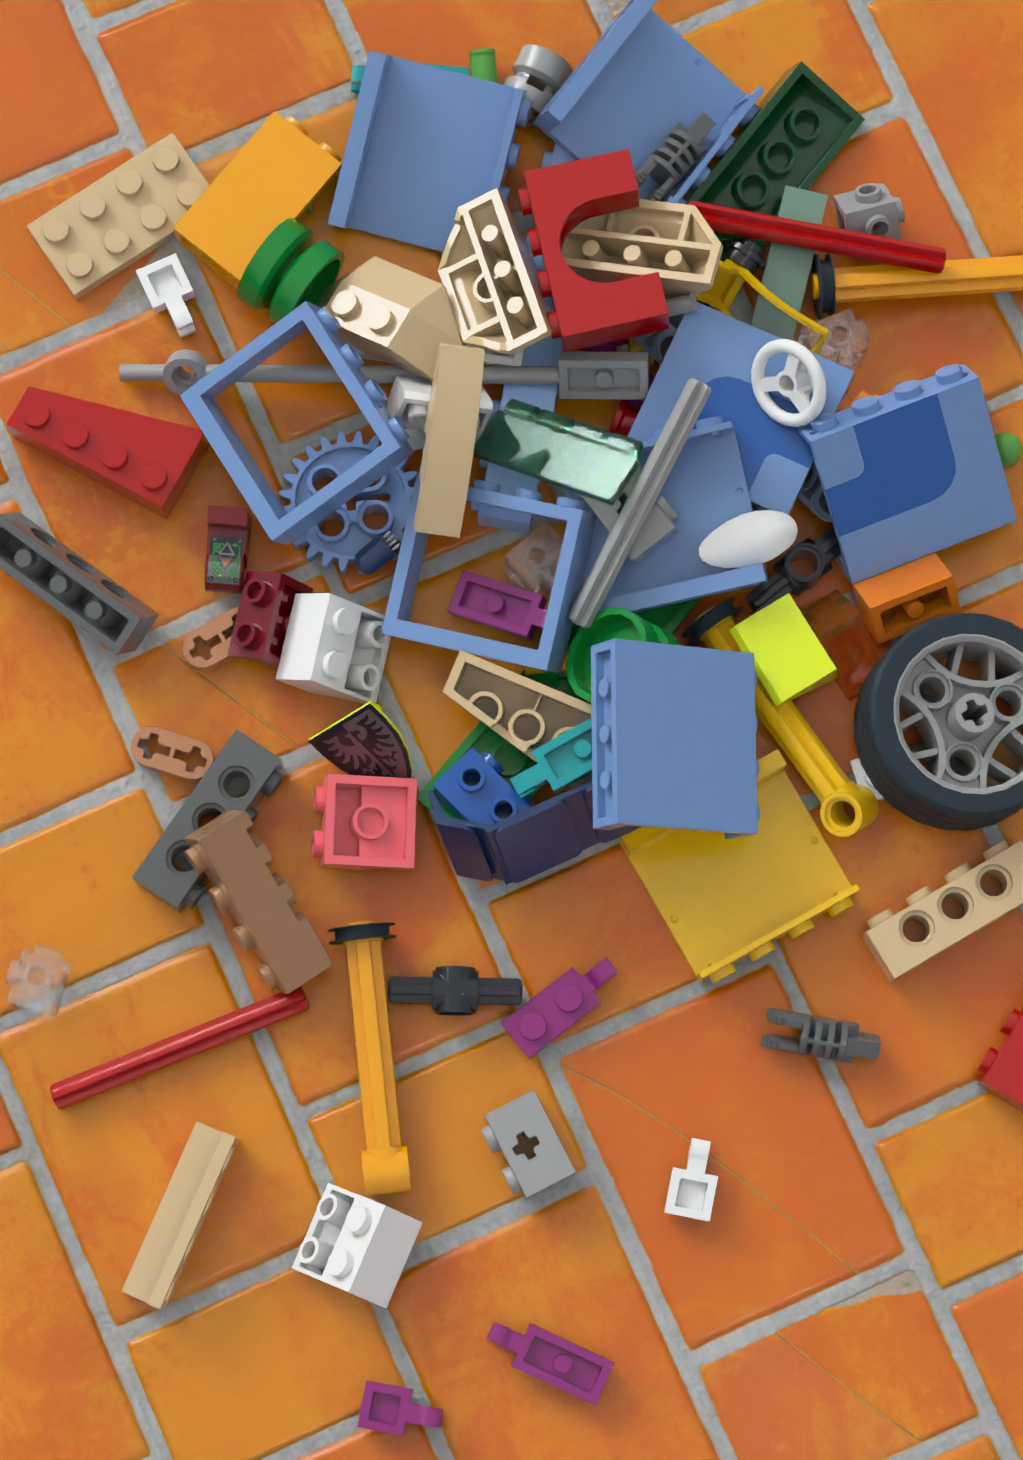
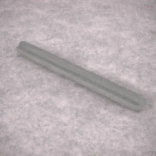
M695 378L689 379L568 613L569 620L576 625L589 628L596 618L711 394L709 385Z

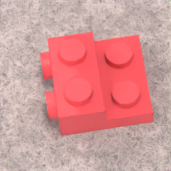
M327 774L323 779V786L315 785L313 812L322 813L321 830H313L311 854L312 857L320 858V868L364 871L367 868L412 871L415 859L417 779Z

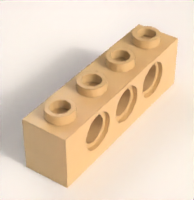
M1006 840L996 844L982 853L986 861L975 868L970 869L969 865L965 863L946 874L944 878L947 884L932 892L930 887L926 886L907 897L905 900L909 906L894 915L889 908L867 921L870 929L861 938L889 983L1023 905V843L1021 840L1010 847ZM983 875H994L1000 880L1002 892L999 896H989L983 892L980 886V879ZM946 897L958 899L964 908L962 918H948L942 911V900ZM907 920L920 922L925 929L924 940L921 942L908 940L903 933V923Z

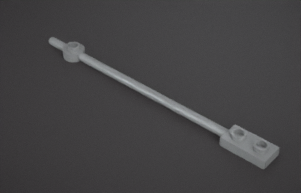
M183 349L172 353L168 357L166 364H120L119 378L120 381L164 382L170 391L180 395L221 364H208L199 353ZM559 351L558 366H484L482 384H559L560 399L645 400L650 389L649 352ZM258 365L236 381L343 383L332 365ZM362 365L360 367L368 381L373 379L377 383H394L396 376L425 379L395 365ZM181 366L190 367L194 371H185Z

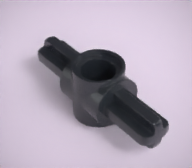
M834 526L815 541L807 538L802 543L792 546L787 554L773 565L775 573L768 578L769 583L760 584L746 596L747 603L755 613L788 593L798 597L804 591L812 589L819 579L833 569L831 561L841 554ZM798 558L807 559L812 563L814 573L809 576H800L793 571L791 562Z
M466 966L436 967L433 970V977L393 976L388 982V999L390 1003L432 1004V1011H435V1014L475 1015L478 1012V1005H520L523 995V984L519 978H478L476 968Z

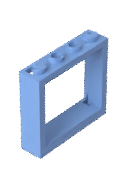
M308 301L295 308L179 395L270 540L284 545L293 542L415 453L407 441L410 438L405 430L407 427L398 416L391 417L383 403L388 400L384 391L375 380L370 379L368 381L360 369L364 364L362 357L349 342L344 344L336 332L340 329L338 320L331 316L326 306L321 308ZM308 328L382 442V445L287 513L216 402L215 397Z
M416 476L381 634L456 651L462 650L473 655L561 674L573 624L568 618V613L580 592L597 516L582 510L584 502L558 496L556 504L542 502V493L516 488L514 496L499 493L501 485L477 479L474 480L473 487L468 486L466 501L567 522L538 650L409 621L429 535L428 533L415 532L413 528L421 485L418 479L419 476Z

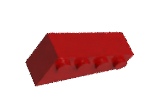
M28 386L7 422V426L16 440L166 520L210 446V443L200 429Z

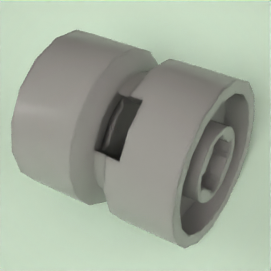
M526 44L522 47L512 66L515 76L507 77L503 85L527 90L525 100L532 101L527 124L537 127L533 123L534 120L573 73V69L565 59L553 51L534 44Z

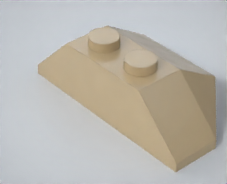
M495 188L458 207L454 218L456 223L448 237L438 272L442 284L447 289L462 342L466 346L512 355L551 336L552 329L550 328L547 312H552L548 297L542 298L537 276L538 269L530 247L500 191Z
M639 199V207L595 216L578 224L565 239L561 253L567 265L576 274L594 282H614L659 272L665 299L691 293L695 296L711 289L723 251V245L695 205Z
M376 256L328 285L315 304L321 308L326 306L331 316L338 320L340 329L336 332L345 344L349 342L358 350L432 382L439 343L464 346L446 287L441 283Z

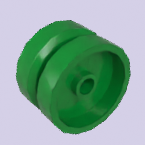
M288 218L272 231L254 254L239 282L237 296L254 310H262L269 307V319L275 324L305 301L316 304L326 287L336 281L344 262V253L327 241H319L312 245V230L295 218Z
M607 608L598 612L591 627H580L570 644L566 661L568 682L576 695L591 703V646L614 638L680 645L675 636L625 608Z

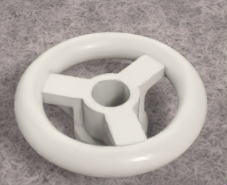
M789 339L770 341L758 351L752 364L751 382L755 397L764 412L776 422L789 427L804 426L815 420L824 407L827 392L824 372L816 357L805 346ZM777 353H788L785 369L779 372L777 376L765 377V367L769 359ZM779 391L783 396L789 397L799 413H789L782 410L775 404L768 392ZM813 392L812 400L810 402L809 393Z

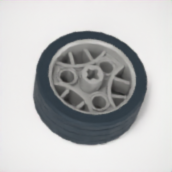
M955 613L932 618L911 629L873 665L860 688L854 710L855 744L861 765L874 788L896 810L916 822L941 830L970 831L995 825L1023 808V736L1018 732V730L1023 729V630L1011 622L986 614ZM947 658L945 667L936 660ZM961 659L979 664V680H972L957 675ZM995 674H997L1001 679L995 680ZM920 685H927L935 691L937 696L936 703H929L921 697L919 692ZM996 698L1005 699L1010 704L1012 709L1011 716H1004L998 711L995 704ZM899 710L908 717L902 722L899 721ZM915 726L923 739L926 750L912 753L904 739L903 731ZM1000 741L1021 760L1015 772L992 758V754ZM950 757H958L965 763L967 770L965 776L958 775L951 769ZM928 762V771L921 763ZM987 776L999 782L1000 785L987 787Z

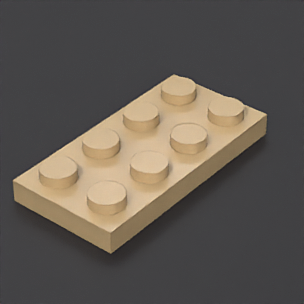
M172 132L28 224L27 229L75 300H78L174 238L173 227L209 187V184Z

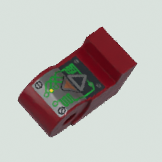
M208 505L205 591L242 594L245 569H247L251 529L249 509Z

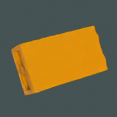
M276 111L269 116L173 227L176 241L236 289H238L239 282L247 265L265 239L286 219L295 218L297 220L331 179L337 183L342 166L340 155L331 146L324 142L320 145L316 144L307 137L308 131L299 121L291 116L284 119Z

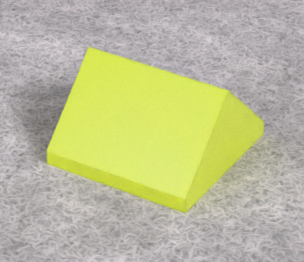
M789 593L729 630L742 652L754 653V669L776 706L821 687L836 678L837 669Z

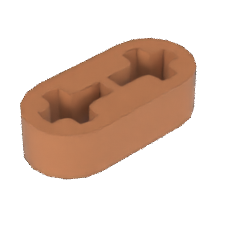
M239 606L224 612L186 636L182 651L186 662L192 669L199 672H208L233 659V657L228 655L231 637L225 639L224 636L233 631V621L236 619ZM220 639L221 643L210 649L212 657L209 660L205 661L201 656L195 658L191 656L197 651L195 646L197 641L202 640L204 644L209 645Z
M148 726L142 728L135 733L131 740L132 755L140 766L187 782L198 783L215 760L212 750L206 743L159 727ZM152 737H157L160 747L170 750L169 756L154 753L151 759H146V753L140 748L142 742L150 743ZM195 750L201 751V758L206 762V765L204 767L197 766L194 773L188 772L187 763L176 759L177 753L192 756Z

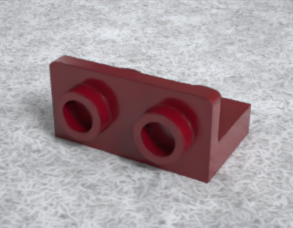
M248 571L228 655L235 659L254 660L277 671L295 594L313 593V588L283 573Z

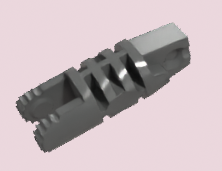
M702 112L687 128L679 122L666 136L660 146L635 171L638 188L646 181L648 174L654 181L660 184L658 189H655L647 197V200L662 202L688 169L707 150V147L701 141L716 123L706 113Z
M768 1007L766 1019L770 1022L799 1029L797 1038L771 1033L763 1034L761 1047L852 1063L853 1057L878 1059L881 1045L879 1035L859 1031L860 1025L858 1023Z

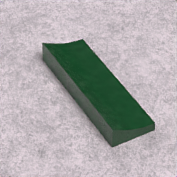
M800 61L786 70L758 105L760 108L754 117L744 127L741 126L733 137L736 139L731 147L720 158L716 157L708 166L711 172L695 190L690 188L683 199L687 202V205L690 201H698L778 217L785 185L808 190L865 118ZM713 231L723 245L720 260L724 262L726 260L724 255L729 249L727 246L729 240L734 239L739 242L742 236ZM748 238L761 248L766 243L763 240ZM697 300V302H699V303H701V304H704V305H706V306H708V307H711V306H709L708 303L701 302V301H698V300Z

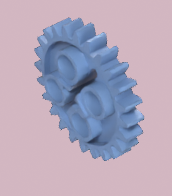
M340 431L337 435V444L331 445L322 436L320 437L322 450L317 452L312 447L305 446L308 460L306 462L297 458L292 460L293 467L298 472L297 475H283L284 482L292 488L279 491L280 500L291 504L284 506L286 512L289 513L318 492L314 489L318 479L322 477L337 478L378 448V436L375 435L367 445L363 444L361 431L356 432L353 442H347L343 432ZM408 458L384 474L377 485L367 487L354 496L356 510L348 511L346 503L295 539L293 542L294 549L297 551L308 546L306 559L309 563L320 555L323 557L322 567L324 571H327L333 562H338L341 575H345L349 564H355L356 553L379 533L385 535L388 531H391L386 538L388 539L394 535L390 542L396 539L397 542L393 546L398 543L401 546L414 487L409 486L415 482L417 476L416 471L403 473L409 464ZM382 495L390 496L388 501L374 500ZM372 513H382L388 518V522L382 529L372 530L364 524L366 517ZM330 519H337L344 524L343 531L333 537L324 535L320 528L325 521ZM397 554L391 560L396 561ZM357 569L360 575H364V573Z

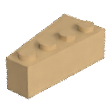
M462 650L459 651L443 689V693L536 763L537 761L531 751L592 717L591 704ZM592 773L568 787L573 789L591 781Z

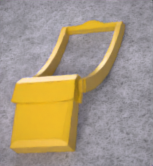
M726 259L724 262L719 261L712 288L695 295L696 300L708 303L709 306L716 308L717 311L735 318L728 309L746 280L758 293L777 308L820 334L811 352L821 355L822 345L829 335L827 328L790 307L761 284L748 269L729 259Z

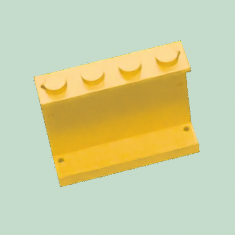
M779 749L757 760L759 764L757 804L760 810L758 834L736 839H725L722 832L641 827L620 837L619 843L699 983L710 978L713 984L724 980L737 971L733 964L747 956L750 957L752 962L763 958L776 950L773 942L786 934H789L791 940L804 935L815 928L812 920L825 912H828L831 918L843 913L854 906L851 898L860 891L857 884L851 886L784 771L787 763Z

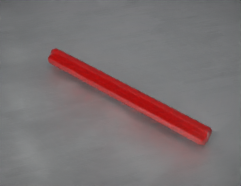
M690 201L688 204L695 205L712 231L937 274L941 273L945 266L946 250L941 247L698 201Z
M301 986L289 994L280 992L56 1082L50 1086L52 1099L58 1109H65L306 1012L309 1009V1003L305 992Z

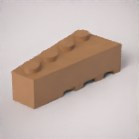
M229 809L185 837L184 839L190 848L184 851L194 870L199 875L205 871L214 887L208 891L222 913L229 910L238 924L232 930L246 952L253 949L262 964L256 967L264 983L270 990L277 987L279 992L289 994L331 967L333 963L307 917L301 911L295 913L292 905L296 903V900L287 882L277 872L271 874L268 866L272 864L271 860L273 857L264 842H260L253 833L248 834L246 829L254 824L245 810Z

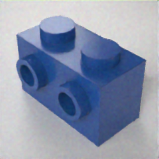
M473 747L433 784L434 793L460 819L487 825L496 824L531 808L536 803L531 795L521 799L514 786L511 787L500 776L504 769L497 760L487 751L479 755Z

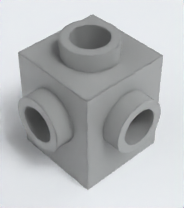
M884 183L862 184L854 191L833 196L838 228L901 240L899 223L905 221L903 205L898 196H892Z

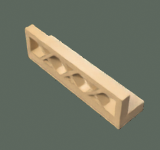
M196 1121L121 1292L142 1300L160 1310L166 1309L240 1141L237 1137Z

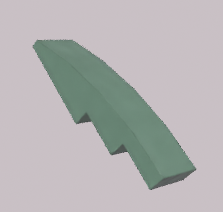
M785 185L778 217L821 225L828 195ZM771 242L761 284L800 313L815 250ZM759 293L751 326L781 339L793 340L797 320L777 308Z

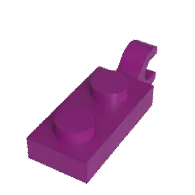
M463 570L447 611L452 616L532 641L536 629L543 631L547 610H544L547 599L541 594Z
M607 957L582 977L572 967L502 1021L501 1024L527 1058L531 1059L601 1004L593 992L617 975L618 971Z
M494 1322L487 1336L488 1340L516 1352L510 1366L593 1405H596L615 1363L532 1323H529L525 1334L522 1335Z

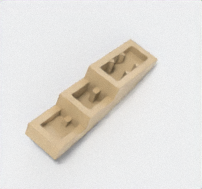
M439 343L424 426L426 439L418 478L421 485L413 524L415 532L460 538L475 446L485 359L484 349Z

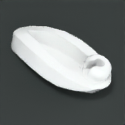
M761 510L741 514L719 526L702 541L699 547V557L709 565L722 568H742L767 562L783 553L794 543L798 532L797 524L792 517L780 511Z

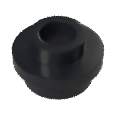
M742 237L739 242L734 239L729 240L727 243L729 249L724 255L726 259L748 269L752 275H754L757 269L763 270L766 262L761 258L764 253L761 247L746 237Z

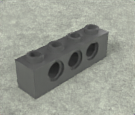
M20 512L0 514V569L115 654L119 655L136 651L159 614Z
M236 729L132 876L136 884L180 914L186 905L192 909L201 899L207 888L202 883L207 875L205 871L199 875L194 869L188 872H181L175 869L174 861L176 856L190 848L184 838L200 828L201 821L205 816L213 813L221 815L229 809L245 810L254 823L259 814L254 809L264 794L270 798L284 779L285 775L280 772L284 767L281 759ZM235 777H244L250 781L249 791L239 798L229 796L226 793L228 782Z

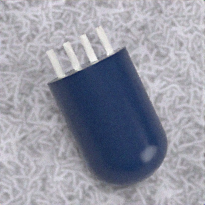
M388 531L385 535L379 533L356 553L354 561L360 572L367 575L373 574L397 554L396 549L400 544L398 543L394 547L393 544L397 540L395 539L390 542L394 535L388 539L386 538L391 531Z

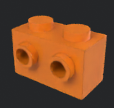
M935 552L852 584L860 618L878 644L906 634L911 629L932 618L961 612L953 575Z

